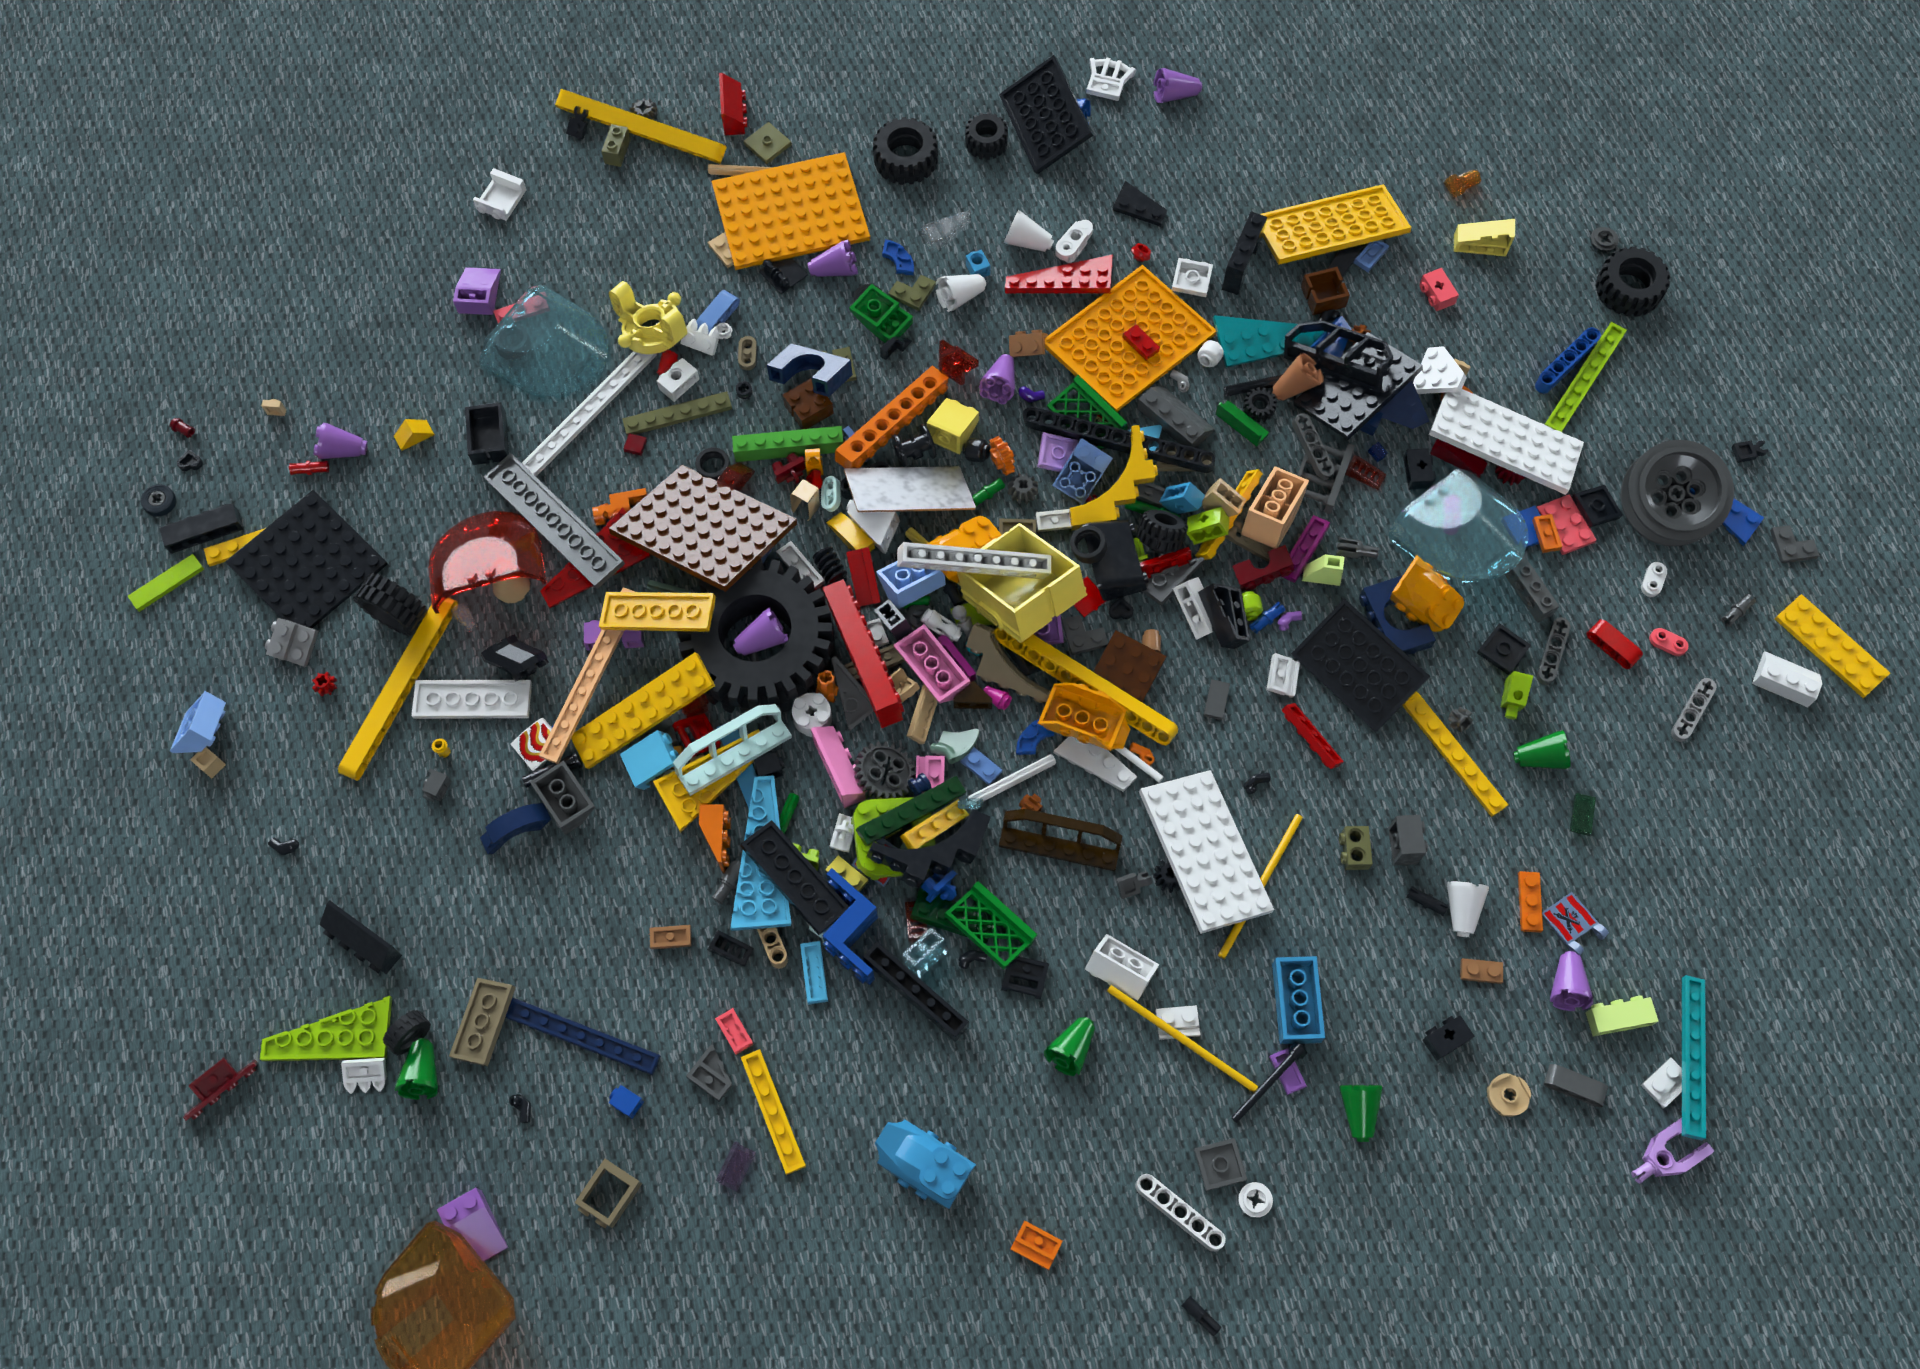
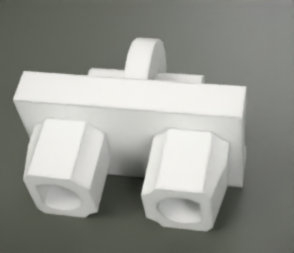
M839 813L830 848L849 853L854 837L853 825H851L852 817Z

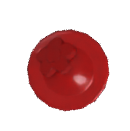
M1137 243L1131 248L1132 253L1135 255L1133 258L1137 261L1150 260L1151 250L1146 245Z

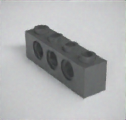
M1518 545L1501 553L1496 563L1536 622L1538 623L1553 616L1559 605Z

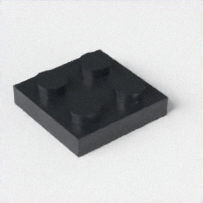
M1605 485L1581 491L1572 496L1589 528L1620 519L1623 515Z
M1499 623L1477 651V654L1509 675L1531 644Z

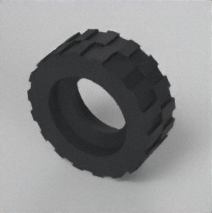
M413 1010L401 1016L388 1028L383 1037V1043L394 1055H403L409 1052L414 1041L424 1038L428 1034L431 1024L419 1010Z

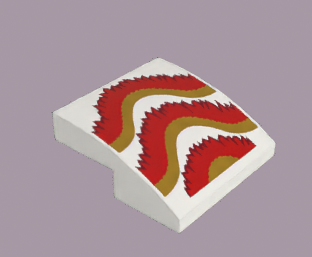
M540 718L529 726L511 743V746L533 772L541 769L547 762V760L539 756L552 730V727L544 718Z

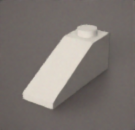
M1199 577L1173 588L1196 640L1213 632L1211 622L1198 594L1200 590L1204 589Z

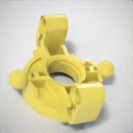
M624 281L609 291L613 309L620 317L618 321L622 323V335L618 338V344L621 347H629L632 351L640 354H656L672 348L687 335L684 318L676 307L681 303V296L678 293H670L667 301L660 300L658 304L643 306L635 301L632 288ZM649 320H659V323L654 326H642L643 323Z

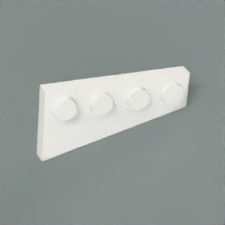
M1072 736L1065 739L1053 752L1057 756L1067 759L1068 762L1085 769L1086 772L1101 778V780L1122 792L1137 779V776L1107 749L1090 743H1081Z

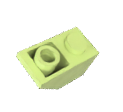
M1325 554L1306 564L1303 570L1302 581L1340 586L1344 557Z

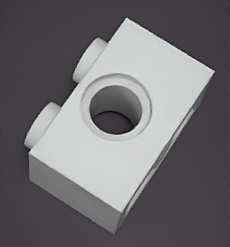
M681 358L666 373L659 376L657 380L659 390L675 402L699 380L698 370Z

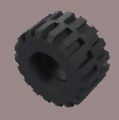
M987 112V114L980 113L979 116L974 115L973 119L970 118L965 129V143L969 153L973 152V156H979V159L983 160L984 157L986 160H990V157L995 159L997 155H1002V151L1005 152L1008 141V127L1002 117H997V114L991 115ZM989 134L992 137H982L981 135Z
M1148 510L1143 513L1137 531V538L1152 549L1163 552H1176L1182 547L1188 525H1186L1187 523L1183 519L1170 512Z

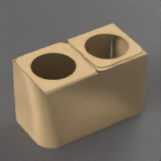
M802 480L790 495L791 509L794 513L800 502L804 500L808 503L809 519L807 521H809L820 507L819 488L806 480Z

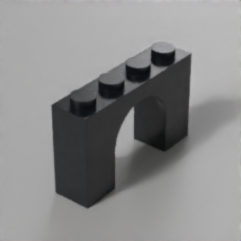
M1250 212L1227 264L1222 290L1235 295L1239 294L1245 280L1252 254L1256 255L1261 244L1267 221L1266 216Z

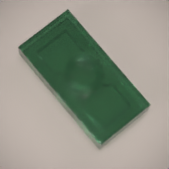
M1579 793L1574 795L1570 832L1587 836L1591 835L1596 797Z

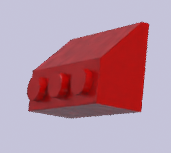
M719 73L721 117L725 136L745 134V128L748 127L747 117H744V114H747L746 103H743V100H746V91L742 90L740 82L724 73Z

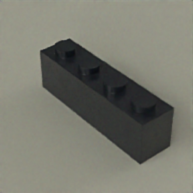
M233 503L225 504L219 508L207 510L201 514L189 516L183 520L159 527L164 547L171 554L244 530L239 511Z

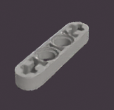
M1704 678L1696 685L1671 730V735L1676 741H1686L1692 734L1716 691V683L1712 679ZM1707 684L1709 686L1705 694H1702L1704 685ZM1693 699H1700L1703 705L1701 707L1696 706L1693 703ZM1686 713L1693 715V722L1686 720ZM1683 725L1687 726L1683 731V735H1679V730Z

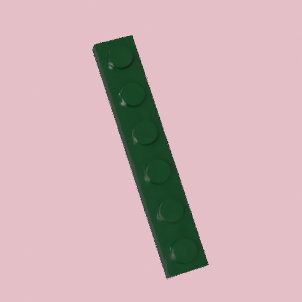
M955 776L857 827L856 832L867 847L873 844V842L890 835L965 795L966 790L958 777Z

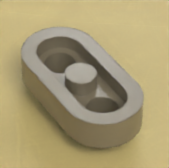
M745 336L739 341L738 363L741 369L752 370L757 362V343L753 337Z

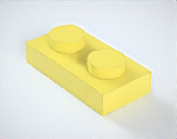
M839 855L825 869L828 872L833 868L859 892L869 882L866 877Z

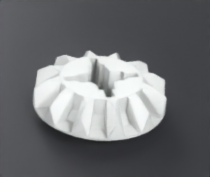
M1252 1182L1245 1185L1238 1195L1239 1205L1243 1213L1250 1217L1266 1215L1273 1204L1270 1190L1261 1183ZM1256 1191H1258V1199L1264 1203H1257L1253 1209V1202L1248 1198L1254 1197Z

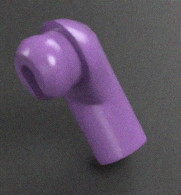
M1301 611L1284 613L1278 620L1279 630L1286 631L1289 629L1288 624L1291 621L1302 620Z

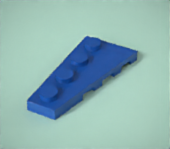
M1691 488L1690 493L1695 495L1694 489ZM1734 499L1731 510L1722 524L1744 546L1764 517Z

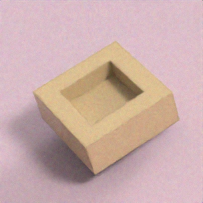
M276 399L262 401L261 406L267 415L285 416L286 409L281 401Z

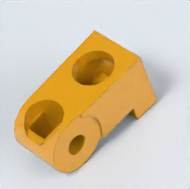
M820 448L805 449L807 476L812 472L810 470L813 469L820 470L821 475H824Z

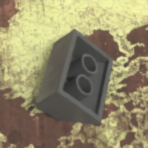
M564 760L530 782L564 835L582 825L595 808Z

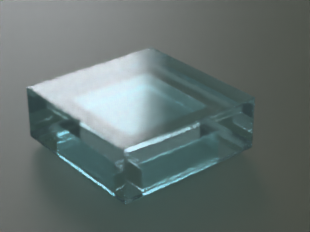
M964 798L958 801L959 809H978L983 806V799Z

